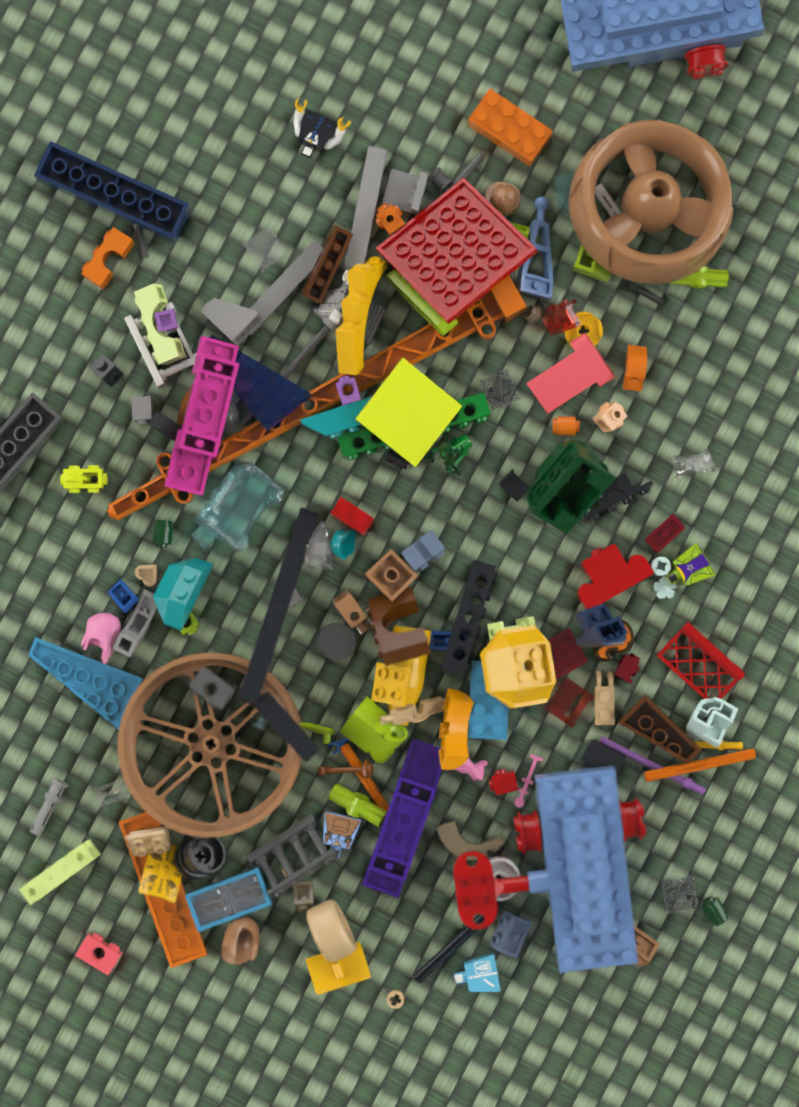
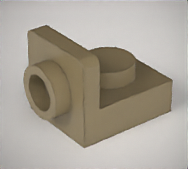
M304 881L293 886L296 911L306 913L315 906L313 882Z

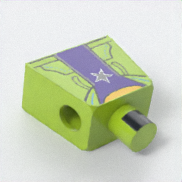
M695 543L671 562L674 571L668 573L666 578L671 585L680 580L683 586H687L716 574L698 543Z

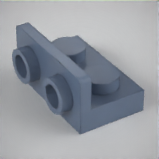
M505 910L499 919L495 933L492 935L490 946L498 952L517 958L532 922Z

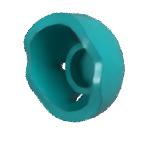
M343 528L334 533L331 540V551L335 556L347 559L348 556L354 553L356 531Z

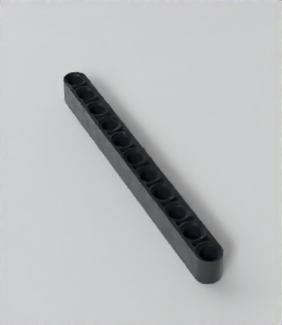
M303 507L300 508L238 697L239 701L257 706L319 515L318 512Z

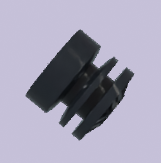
M194 836L180 843L174 854V862L178 872L191 880L200 879L221 868L225 860V848L218 837Z

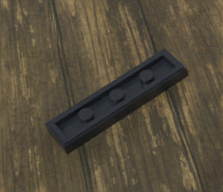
M269 691L259 698L257 706H255L305 763L320 750L316 743Z

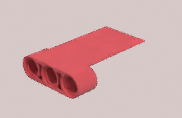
M586 333L570 342L575 352L526 383L547 414L597 382L601 387L615 378L610 367Z

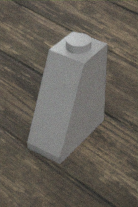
M217 298L208 301L201 311L237 346L263 319L255 310Z

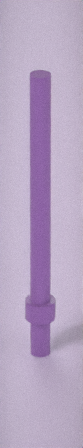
M604 736L599 741L600 744L652 770L663 768V766ZM680 775L668 777L681 784V787L687 790L691 789L701 795L706 790V788L694 783L693 779L687 776L685 778Z

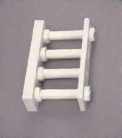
M172 301L167 303L162 311L175 309ZM132 315L124 318L159 389L166 386L164 382L167 380L166 377L194 365L197 353H192L179 324V328L165 331L164 333L168 335L177 331L182 340L183 348H186L190 358L165 370H158L156 366L158 362L155 360L153 353H150L148 349L150 342L146 335L142 336L139 331L144 326L141 318L134 319Z

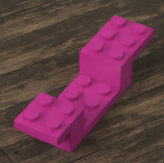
M205 336L200 337L192 374L195 375L183 428L177 432L165 487L203 496L212 458H217L239 367V363L235 362L239 346Z

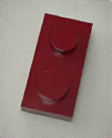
M671 514L644 541L658 554L686 527L674 514Z

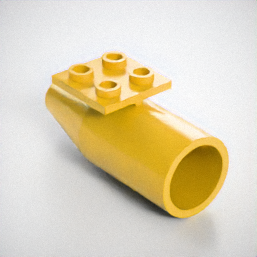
M393 625L392 632L403 633L414 630V628ZM425 630L428 644L430 645L431 631ZM428 655L385 666V663L377 662L371 700L387 703L388 715H390L391 710L409 703L416 706L423 690ZM408 721V722H405V723H401V725H407V726H408L409 721Z

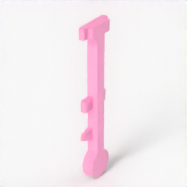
M530 754V758L534 760L527 778H522L521 780L525 782L522 789L517 790L521 794L514 801V804L519 808L524 805V795H529V792L526 791L528 784L532 785L534 782L530 779L536 763L543 760V758Z

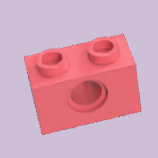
M95 932L93 934L89 933L75 956L109 975L123 952L120 951V947L111 942L108 944L103 941L104 938ZM96 948H102L105 955L103 957L97 956L95 953Z

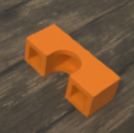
M115 227L106 232L101 246L98 245L95 248L90 262L87 261L82 267L83 277L102 290L114 275L105 267L106 258L112 254H117L125 259L135 244L133 239Z

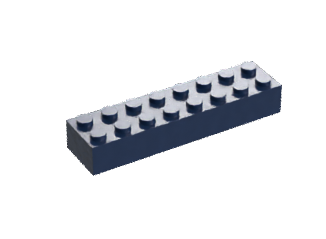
M51 141L34 174L39 182L176 243L191 211L188 203Z

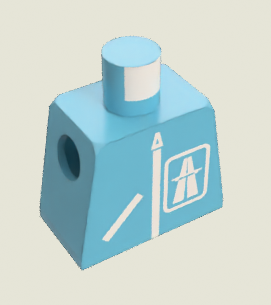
M494 952L465 961V971L454 973L456 985L468 983L469 992L501 991Z

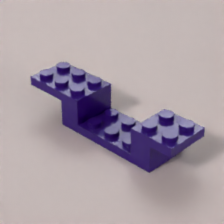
M412 738L362 883L363 886L399 898L437 790L436 787L442 772L439 749L442 748Z

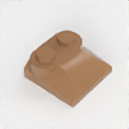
M392 549L365 573V576L391 602L418 577Z

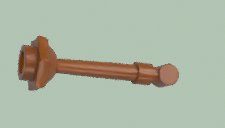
M365 760L361 767H318V775L361 772L366 779H369L374 771L373 764L368 760Z

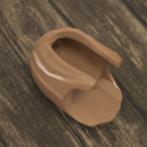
M244 915L232 919L228 924L221 947L222 958L227 963L242 964L256 958L260 933L254 920Z

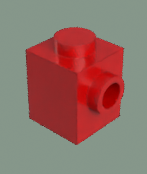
M506 769L494 771L495 774L491 775L492 780L488 781L490 791H494L495 795L518 790L514 770L507 772Z

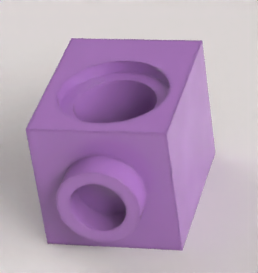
M345 376L338 379L339 382L336 383L343 406L361 400L354 377ZM350 385L353 387L354 390L351 395L343 393L345 386Z

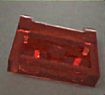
M565 677L544 709L573 728L576 725L575 721L588 702L594 699V696ZM578 693H580L583 698L569 718L564 715Z

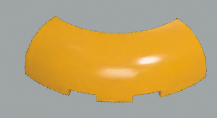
M448 688L442 709L444 711V723H440L439 738L442 739V749H439V760L442 770L459 768L469 758L467 732L473 701L467 694L452 688Z

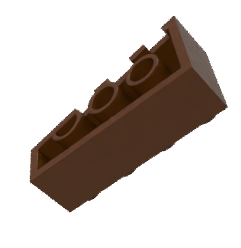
M646 694L618 719V723L622 726L627 727L687 764L701 751V748Z

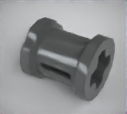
M438 167L429 176L428 181H432L437 185L442 193L450 186L453 179L444 175L441 172V168Z

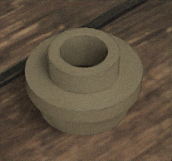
M530 305L526 309L524 317L529 323L532 324L540 319L542 314L540 306Z

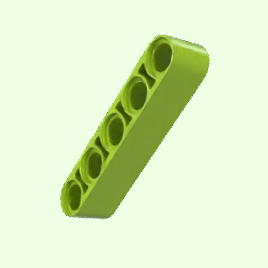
M395 269L386 275L389 283L439 334L444 336L458 324L456 319L447 324Z

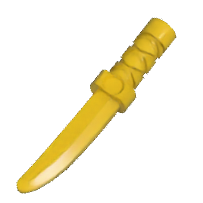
M722 740L719 747L716 748L705 741H694L700 748L718 749L720 751H723V749H743V742H723Z

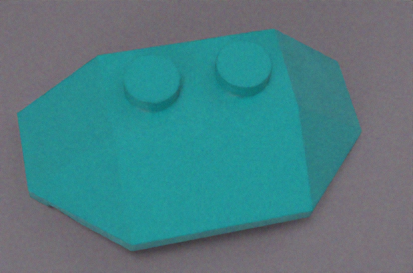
M371 397L301 419V423L303 426L325 437L330 436L331 439L342 436L341 432L349 430V433L359 431L360 426L363 425L355 420V418Z
M192 558L169 564L153 596L164 625L182 631L213 567V563L199 558Z

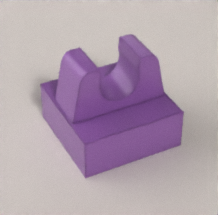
M175 309L154 313L158 332L179 328Z

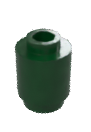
M157 520L156 524H154L152 543H156V547L167 548V545L172 544V521Z
M710 896L703 901L702 909L710 922L714 923L715 926H719L729 919L727 916L728 912L718 897Z

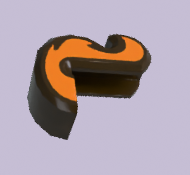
M621 619L628 631L625 642L622 645L595 647L593 655L597 660L609 661L612 659L611 652L621 654L632 648L634 635L628 622Z

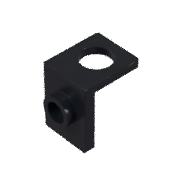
M511 469L498 485L517 502L530 487L514 473L515 470Z

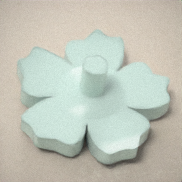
M665 576L659 579V582H654L653 585L654 590L658 591L656 596L659 599H664L665 597L671 599L674 597L675 591L672 589L677 587L676 583L671 585Z

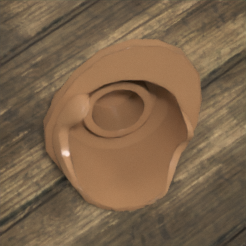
M496 182L489 186L485 193V199L502 215L514 214L519 208L521 201L520 191L510 183Z

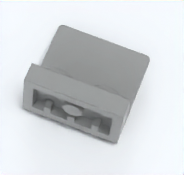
M391 169L382 204L387 203L388 205L391 203L393 207L397 205L403 212L419 214L428 181V174L421 172L420 176Z

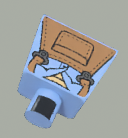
M325 811L323 843L331 845L330 850L333 849L338 854L337 858H340L342 848L350 849L361 823V818Z

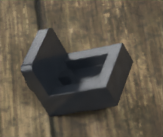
M104 354L90 366L110 387H113L124 375Z

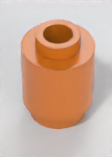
M558 416L553 418V434H557V436H576V432H579L580 420H576V417Z

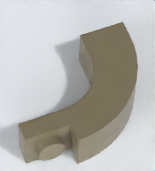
M454 820L436 826L439 837L445 847L458 857L470 850L479 851L487 856L486 851L490 850V853L500 850V846L504 845L501 836L481 843L468 842L459 834ZM469 856L466 860L477 861V858Z

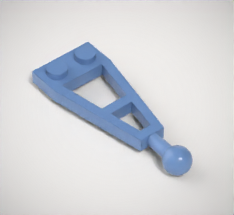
M540 196L535 200V208L538 210L537 219L532 221L527 239L537 248L538 253L543 254L544 278L527 273L530 259H528L519 267L516 288L519 293L549 300L552 299L553 268L549 223L544 222L545 211L549 208L550 202L548 198ZM538 229H541L542 245L535 243Z

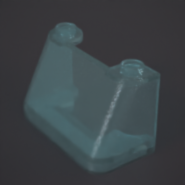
M238 462L231 468L195 518V522L235 551L241 552L249 544V537L246 534L267 506L277 505L281 501L284 490L252 462Z

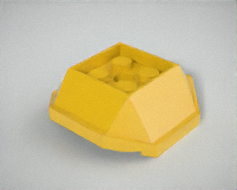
M535 625L497 631L487 647L480 653L486 692L509 708L547 703L556 683L550 642Z

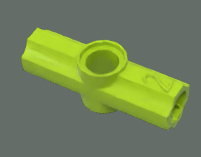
M702 267L694 274L669 284L690 285L692 288H706L707 286L723 288L727 287L729 274L728 270Z
M337 783L329 794L328 799L344 807L349 815L356 818L362 817L378 827L386 816L387 811L371 803L367 796L359 792L353 793Z

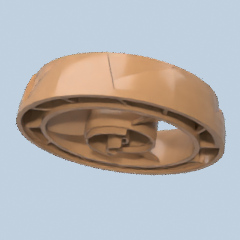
M640 120L625 124L611 135L594 144L580 161L569 191L571 222L578 240L587 253L609 272L624 279L645 284L670 283L699 271L715 256L722 246L730 229L734 208L731 207L732 192L728 170L717 150L705 138H701L696 133L679 125L661 120ZM654 151L669 154L685 163L701 182L707 200L692 197L682 198L676 180L665 172L656 171L657 165ZM621 155H625L635 178L629 183L623 194L621 203L622 213L602 222L595 203L597 179L609 163ZM671 224L688 235L699 237L687 248L671 254H647L627 246L639 231L656 233L665 230Z

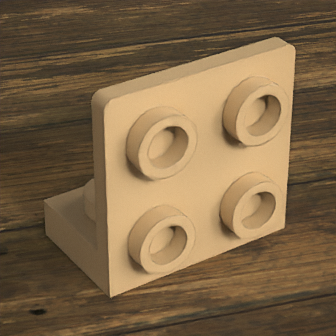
M168 827L132 831L130 835H126V841L133 856L142 857L146 854H162L166 851H171L170 828Z

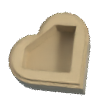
M157 564L140 565L135 570V576L143 580L144 585L147 587H153L158 582Z

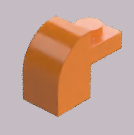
M628 345L623 389L642 391L647 368V347Z

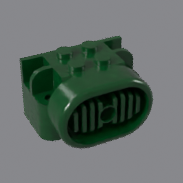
M578 440L562 442L553 449L535 473V482L527 492L530 511L563 533L568 534L576 523L589 512L590 507L600 500L604 491L616 477L609 473L607 465L598 459V456L593 453L586 443Z

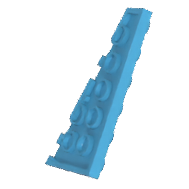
M35 637L28 654L29 657L50 672L57 680L67 686L118 730L129 700L144 679Z

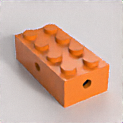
M490 88L468 119L469 127L529 167H531L553 132V130Z

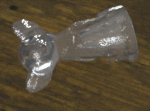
M704 449L702 454L691 455L688 458L677 455L673 462L676 478H680L687 470L699 473L715 472L714 462L708 449Z

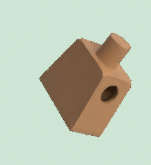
M345 590L332 600L351 628L356 627L360 634H363L370 628L365 621L367 616L348 590ZM356 612V617L352 618L350 616L351 613Z

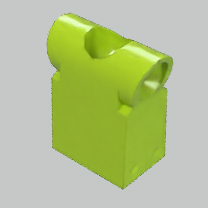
M368 697L364 699L339 731L366 753L370 752L373 760L378 763H385L408 735L406 728L401 724L394 725L390 722L382 725L380 717L387 716L388 714Z

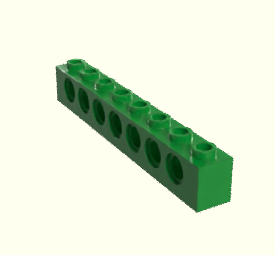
M485 393L456 400L462 407L456 414V420L450 422L441 434L450 432L452 427L458 426V429L467 427L473 421H476V423L487 421V417H490L491 414ZM471 407L474 409L475 414L473 416H466L464 409ZM365 427L353 433H342V436L337 437L343 458H348V461L359 458V454L362 453L371 455L377 453V449L384 447L385 450L392 448L383 441L380 443L373 442L372 436L374 434ZM356 439H362L365 442L362 448L354 446Z

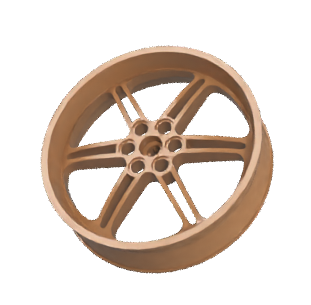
M200 653L178 658L165 664L148 676L134 692L125 708L118 733V758L123 778L129 791L141 808L156 821L172 830L198 837L227 836L246 830L262 821L277 808L289 793L297 778L302 758L289 744L285 756L278 757L239 743L236 740V733L258 712V709L255 708L236 726L232 720L250 705L248 703H245L228 719L221 722L216 718L214 708L208 704L209 715L203 716L200 698L194 695L199 720L196 728L150 717L144 712V705L151 695L166 682L177 676L188 675L192 682L195 678V671L199 672L202 667L207 668L211 665L231 668L246 675L250 660L222 653ZM268 671L260 695L269 691L299 725L301 719L293 699L281 682ZM206 719L213 721V728L211 730L204 728V721ZM142 720L186 731L184 738L143 725ZM224 725H229L232 728V733L229 736L222 733ZM141 730L187 744L190 748L189 754L154 787H149L144 783L138 767L136 745L137 737ZM192 732L199 735L197 743H193L189 739ZM214 739V743L217 745L210 749L207 741ZM228 744H233L236 747L235 754L227 753L226 747ZM243 749L283 764V767L279 768L240 756L241 750ZM196 751L203 754L201 762L194 760L193 755ZM214 757H218L222 761L219 768L212 765ZM235 759L276 771L280 775V783L274 792L258 806L249 811L238 813L234 810L227 761ZM189 761L193 767L166 791L158 795L157 790ZM202 765L209 768L220 816L215 822H204L189 818L172 809L166 802L167 794ZM221 771L230 816L225 815L216 773Z

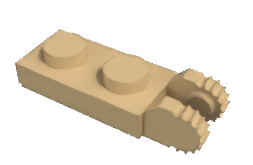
M596 671V686H594L595 725H615L613 671H608V686H601L602 674L601 671Z

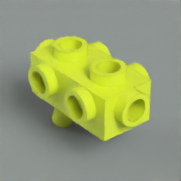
M89 465L88 469H80V466H69V469H63V474L60 475V484L63 485L64 489L69 490V493H80V489H88V493H99V489H104V485L108 484V475L104 473L103 469H99L98 465ZM94 476L98 478V481L96 483H92L91 481L92 477Z

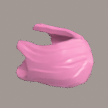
M98 613L87 621L86 632L81 645L85 651L92 645L103 649L101 659L105 665L114 652L113 647L121 632L119 618L110 613Z

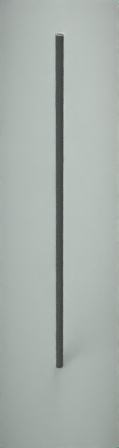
M478 153L443 194L462 178L466 179L484 159V156ZM325 325L243 416L240 420L243 425L246 426L330 332V328Z

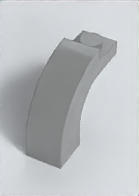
M148 590L143 591L129 622L119 633L113 647L114 650L128 657H131L137 650L158 609L153 599L154 593Z

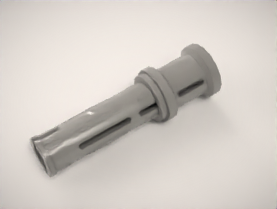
M52 778L53 783L49 791L45 793V801L30 829V832L37 836L42 835L54 807L60 803V797L64 789L68 787V784L60 779Z

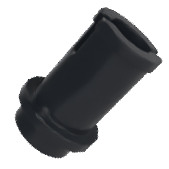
M389 450L385 461L399 466L401 470H406L409 462L398 453Z

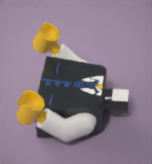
M298 98L295 102L297 109L295 110L293 123L295 135L298 137L299 143L304 145L301 154L311 158L315 150L323 153L325 150H330L338 145L346 131L345 128L351 125V121L349 120L344 125V116L336 122L307 108L304 111L303 109L307 106L308 101L305 100L304 105L301 106Z

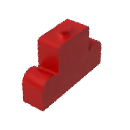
M615 544L603 550L599 547L590 552L591 557L581 562V566L591 583L581 585L577 590V596L584 609L587 610L606 602L653 575L654 571L647 559L642 555H633L626 563Z

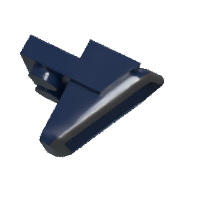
M605 603L575 615L584 631V634L574 641L578 647L622 645L627 639L626 634L628 631L620 617L613 618Z

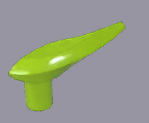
M299 723V726L323 734L324 744L331 743V734L335 733L333 729L313 723Z

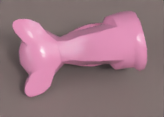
M468 758L465 764L453 770L462 774H469L474 781L483 780L484 767L488 765V762L482 760L473 764Z

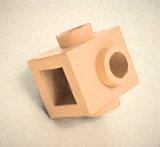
M605 402L599 407V412L592 419L605 433L620 428L624 424L623 420L627 415L619 403Z

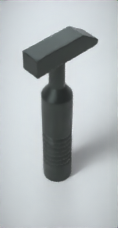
M627 279L621 287L625 291L627 286H630L637 293L661 306L665 300L640 285L632 284Z

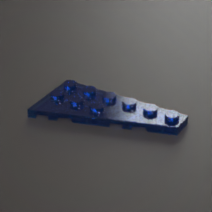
M211 335L210 337H208V338H212V339H215V340L222 341V340H220L219 338L215 337L214 335ZM238 350L235 362L239 363L233 391L268 432L308 400L312 394Z

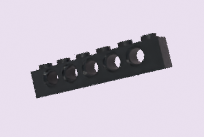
M477 560L473 561L440 672L462 678L464 674H468L471 663H468L469 655H474L476 645L473 642L475 637L479 638L482 628L478 625L480 619L484 620L487 612L484 605L486 601H490L492 591L489 588L491 583L495 584L498 575L495 572L496 566ZM476 580H483L486 586L478 587ZM476 597L480 600V604L473 605L470 599ZM471 615L474 617L475 622L472 624L467 623L465 617ZM462 633L467 634L469 641H461L459 635ZM457 651L462 652L464 659L457 660L454 657V653Z

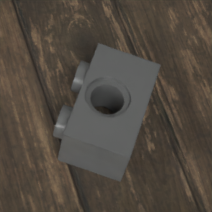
M206 667L201 668L189 685L194 695L199 698L203 696L208 699L207 704L216 710L218 707L223 709L236 691L233 686ZM211 683L217 687L214 695H210L207 692V686Z

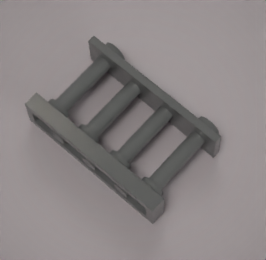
M312 814L246 856L252 865L261 867L272 886L267 893L273 899L283 896L287 889L324 865L332 864L335 858L338 857V854L333 849L330 851L326 849L315 830L319 823ZM304 834H309L321 854L313 862H311L299 841L300 837ZM289 844L293 845L305 865L304 868L296 873L283 853V848ZM272 855L277 856L288 875V878L278 883L266 862L267 858Z

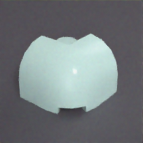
M717 697L701 700L693 710L686 730L688 735L696 742L701 739L718 748L726 730L733 723L738 708Z

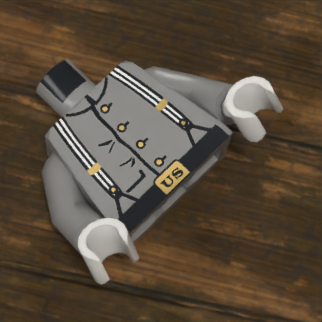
M346 270L343 275V284L334 290L327 291L322 303H315L313 307L314 313L331 330H335L343 323L341 301L349 294L347 273L349 270Z

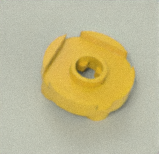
M590 312L574 314L564 328L566 341L572 347L570 342L582 335L578 330H581V326H585V329L589 330V333L586 334L594 346H596L603 335L601 321Z

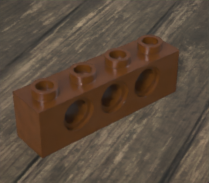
M336 225L332 226L301 295L317 303H322L353 233Z

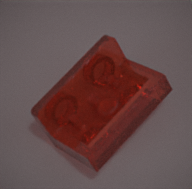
M565 299L558 303L557 306L554 303L545 309L546 312L541 315V319L551 336L576 328L581 324L572 309V306L577 303L576 299L570 301Z

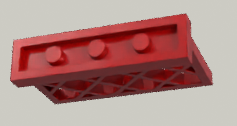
M688 621L684 623L682 628L656 655L704 699L709 698L707 696V688H718L719 695L717 698L722 699L745 676V672ZM682 633L689 638V646H677V638ZM691 648H700L703 651V659H692ZM667 649H675L676 660H667L663 653ZM678 649H689V659L678 660ZM703 661L704 672L692 673V662ZM706 661L717 663L718 672H706ZM678 662H690V673H681L678 670ZM718 674V685H707L706 675ZM720 674H729L733 680L729 685H720ZM692 675H704V686H696L693 683Z

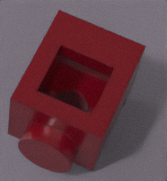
M632 653L629 655L624 654L613 674L632 684L633 680L630 678L631 676L635 677L640 667L638 664L640 658Z

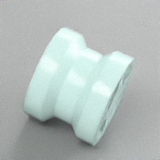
M657 557L650 564L656 576L666 575L671 570V563L666 557Z

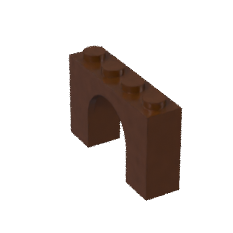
M412 587L406 588L392 602L384 594L368 598L369 607H366L368 617L373 618L369 622L372 632L376 631L373 637L375 644L380 645L377 648L379 659H384L385 666L431 654L424 627L403 633H393L386 630L388 625L394 620L419 613Z

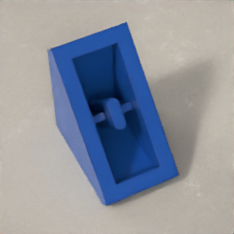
M122 579L108 591V594L125 613H129L140 600V597Z

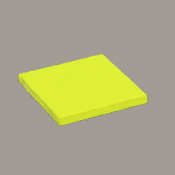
M401 358L355 420L416 467L462 405L407 360Z

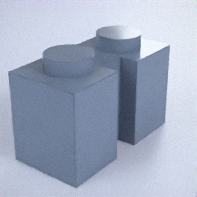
M430 530L401 552V555L414 572L417 570L421 572L429 566L427 562L434 558L436 561L444 555L443 550L445 547L434 532Z

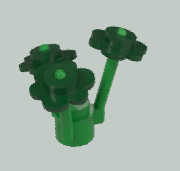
M461 435L459 438L455 437L449 442H443L438 447L430 448L424 457L426 460L429 459L431 463H434L433 453L439 451L441 458L445 460L446 470L452 475L460 476L462 471L457 465L469 454L468 449L472 447V442L466 435ZM454 451L457 454L461 453V455L457 458L455 462H453L456 458V454L454 453Z

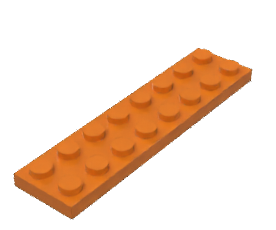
M147 812L118 822L140 884L148 854L142 857L133 856L127 844L126 835H130L132 831L162 827L161 823L152 818ZM182 880L175 903L144 894L170 968L208 955L201 933L196 928L187 903L186 891Z

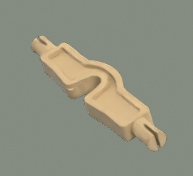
M438 696L421 700L418 711L414 704L409 703L391 710L390 715L380 717V723L384 725L391 722L394 725H398L408 721L413 723L421 722L432 714L443 712L445 699Z

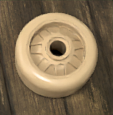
M326 900L307 911V922L313 938L328 962H336L355 952L356 942L353 933L336 901Z

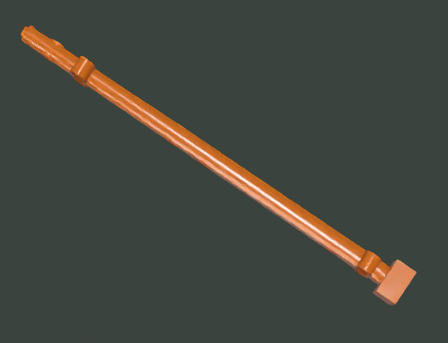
M507 276L456 318L458 324L449 331L448 336H441L431 324H428L364 360V368L357 375L339 374L220 441L217 458H212L209 472L302 424L301 419L325 412L342 403L336 386L339 378L345 376L354 377L358 391L361 393L384 381L401 358L414 365L476 331L481 339L491 340L496 332L493 322L502 318L504 323H507L525 313L526 304L511 277ZM477 309L481 310L483 312V316L481 318H475L472 314L473 311ZM489 326L492 329V333L485 335L482 333V328ZM347 385L343 388V393L351 395L354 389L352 386ZM307 401L315 403V407L312 410L305 409ZM274 419L281 420V425L277 429L271 427V422ZM168 453L158 455L156 463L162 473L160 476L108 504L107 512L111 519L115 518L118 521L171 492L177 502L187 505L193 501L194 494L189 493L188 499L182 501L179 497L182 491L164 486L169 466L163 467L161 464L162 459L169 457L171 460L172 455ZM140 492L146 494V499L143 502L137 500V495Z

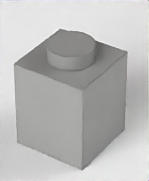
M151 396L131 397L132 420L138 422V425H149V421L154 416L153 398Z

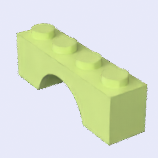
M151 284L135 291V303L140 308L141 320L144 326H146L147 338L153 346L155 360L158 364L168 365L185 358L186 354L181 339L171 338L164 332H158L154 313L162 311L168 303L162 285Z

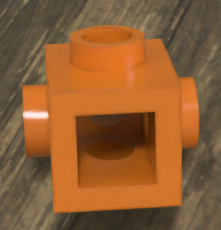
M384 203L377 208L378 212L375 214L378 218L375 221L381 229L385 228L389 235L405 224L400 217L403 213L397 205L393 207L391 203L388 205ZM388 215H392L390 219H386Z

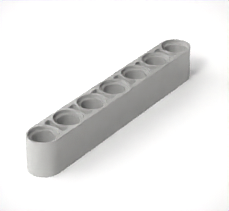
M368 147L351 231L353 236L348 246L344 273L354 265L366 262L386 163L387 149Z

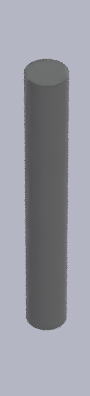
M133 224L142 259L147 258L149 254L142 228Z

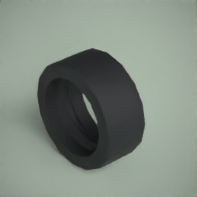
M158 411L149 422L150 426L174 442L178 430L182 429L180 425Z

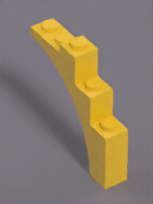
M371 257L364 264H356L347 272L349 294L341 301L343 323L336 330L338 371L341 374L357 375L364 368V336L368 311L377 283L388 267V262L380 257Z

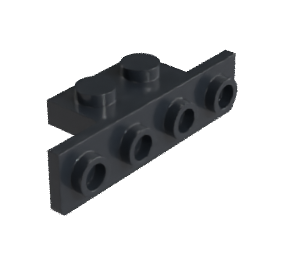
M626 473L616 477L604 491L600 500L597 501L600 508L583 516L584 522L590 521L592 523L600 518L599 515L615 511L617 509L616 506L622 503L624 505L631 503L634 500L633 497L639 494L641 496L651 492L650 488H652L653 482L649 481L634 489Z

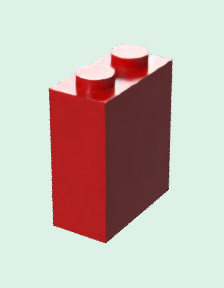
M342 497L331 511L332 517L355 530L363 537L374 522L372 516Z

